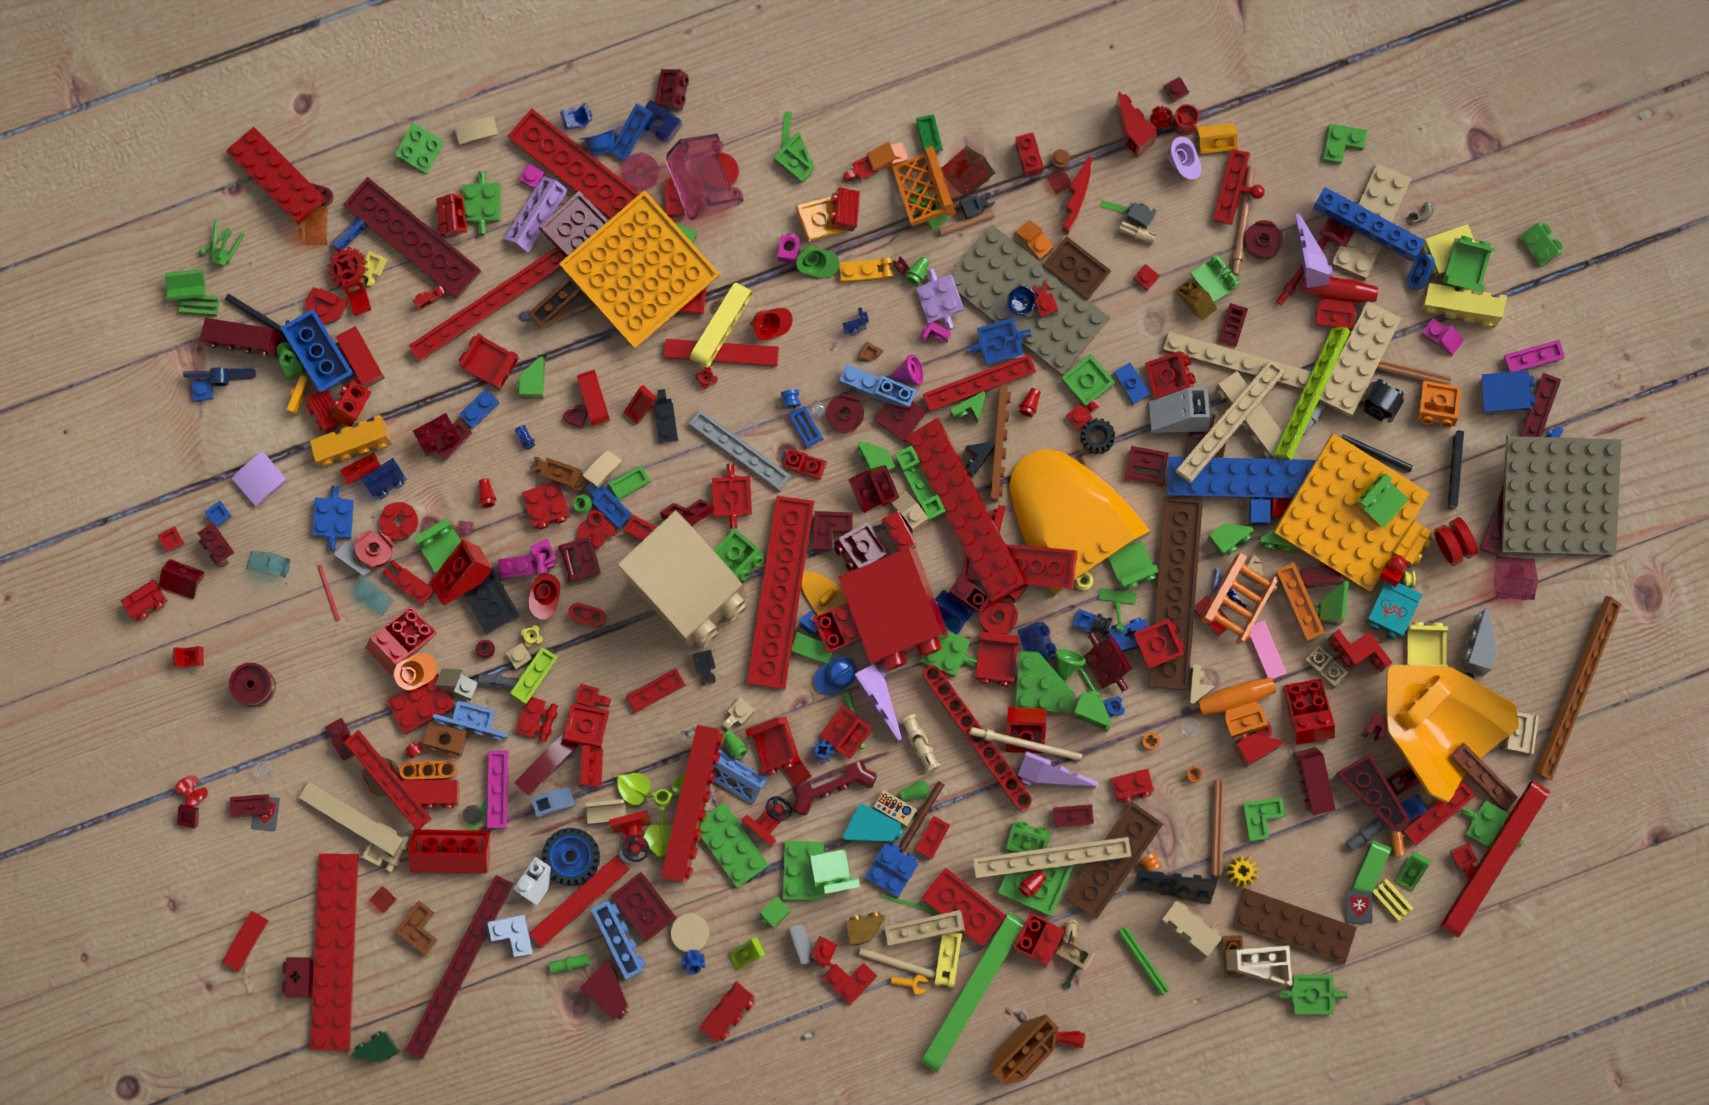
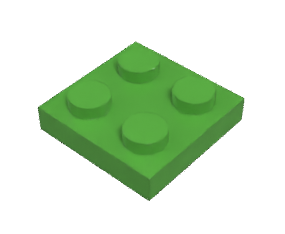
M1091 354L1061 378L1085 407L1115 384V381Z

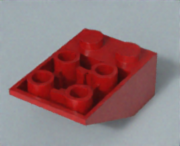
M1119 91L1115 105L1124 143L1138 158L1154 145L1157 130L1151 122L1148 123L1143 118L1144 114L1139 108H1134L1131 104V99Z
M410 606L372 635L365 648L392 675L397 664L419 652L437 632Z
M1322 678L1284 685L1296 745L1335 738V723Z

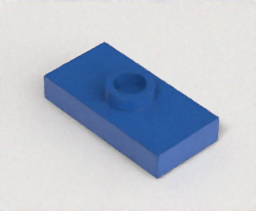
M1131 362L1114 371L1116 378L1133 405L1150 396Z

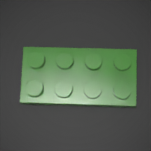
M725 802L706 815L705 821L701 823L700 827L702 830L701 837L737 888L769 866Z

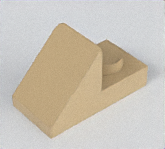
M1193 664L1189 696V705L1192 706L1215 687L1200 684L1204 680V671L1201 670V665Z
M1070 939L1068 944L1063 941L1056 952L1057 955L1073 963L1081 970L1087 969L1096 954L1077 942L1070 944Z

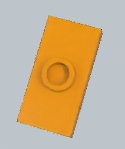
M300 375L296 388H293L290 392L289 398L291 400L287 411L295 416L299 412L311 383L306 376Z

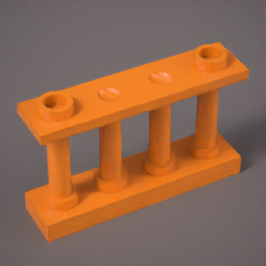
M1242 553L1236 555L1199 620L1205 625L1211 621H1216L1239 635L1235 642L1237 645L1249 640L1252 634L1250 630L1269 595L1276 591L1279 579L1276 575L1267 580L1246 567L1244 562L1247 556ZM1242 572L1264 586L1265 589L1261 596L1239 584L1237 579H1235L1237 574ZM1229 589H1234L1255 602L1256 605L1253 611L1250 612L1230 600L1228 595H1226ZM1220 605H1225L1248 619L1243 629L1219 614L1220 612L1217 610Z

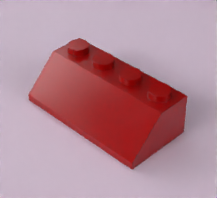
M413 829L408 852L410 872L488 873L491 831L429 829L416 831Z

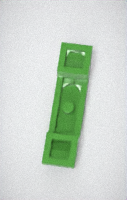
M910 446L895 453L899 465L928 520L945 513L946 510L939 496L933 492L919 465L920 460L914 448Z

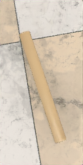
M863 948L859 952V956L932 979L936 972Z

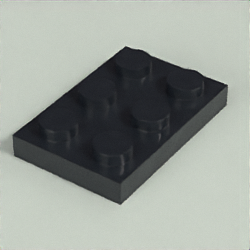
M494 568L481 584L464 593L486 635L520 617Z

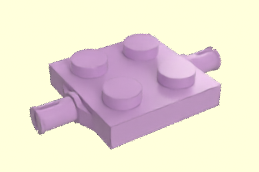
M928 269L927 273L930 281L916 288L927 322L930 324L931 321L934 323L944 321L947 330L954 329L951 318L955 314L964 311V307L953 275L950 274L937 278L935 269Z

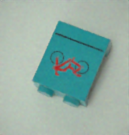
M1384 582L1379 597L1366 622L1375 630L1382 629L1386 631L1387 635L1394 639L1402 638L1423 594L1400 583L1394 587Z

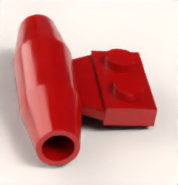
M1302 277L1300 292L1322 298L1317 306L1315 325L1345 327L1353 330L1356 313L1353 303L1376 302L1378 287L1361 281L1329 277L1330 285L1307 288L1305 277Z

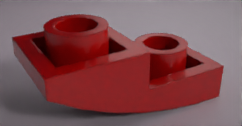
M788 448L782 466L797 473L821 480L827 462Z

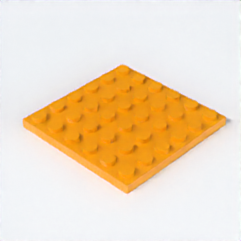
M645 190L559 263L560 267L573 279L634 349L720 276V273Z
M1332 433L1273 533L1371 592L1387 561L1393 556V551L1430 493L1335 433ZM1380 473L1388 474L1392 478L1390 482L1408 498V501L1385 527H1381L1355 503Z

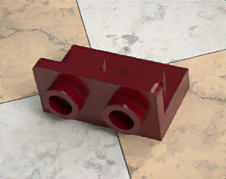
M661 69L654 105L657 107H674L682 111L686 102L689 75L681 69Z

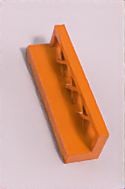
M1293 562L1277 569L1276 571L1307 641L1315 640L1314 638L1325 634L1296 564Z

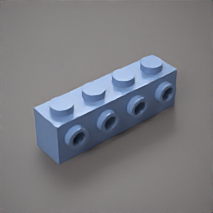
M608 900L592 908L591 911L625 980L628 981L644 973L643 967L646 966L641 956L637 957L634 951L637 949L633 938H628L626 932L629 930L624 920L620 922L617 916L620 912L616 904H611Z

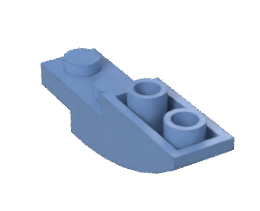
M848 364L845 365L839 379V383L855 389L856 393L901 407L910 408L917 392L916 389L884 376L880 378Z

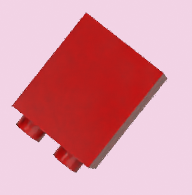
M907 548L838 576L870 663L876 665L883 664L885 671H890L907 663L905 654L918 650L920 656L924 657L942 649L940 640L949 637V634L916 550Z

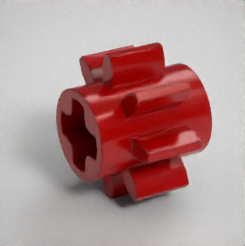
M1158 105L1152 109L1153 114L1150 116V121L1156 128L1166 129L1172 125L1170 121L1173 120V113L1170 108Z

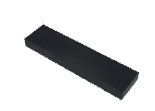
M1457 430L1453 436L1448 509H1456L1458 506L1464 431Z

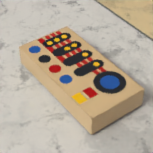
M884 790L874 805V808L905 826L909 825L917 811L916 808Z

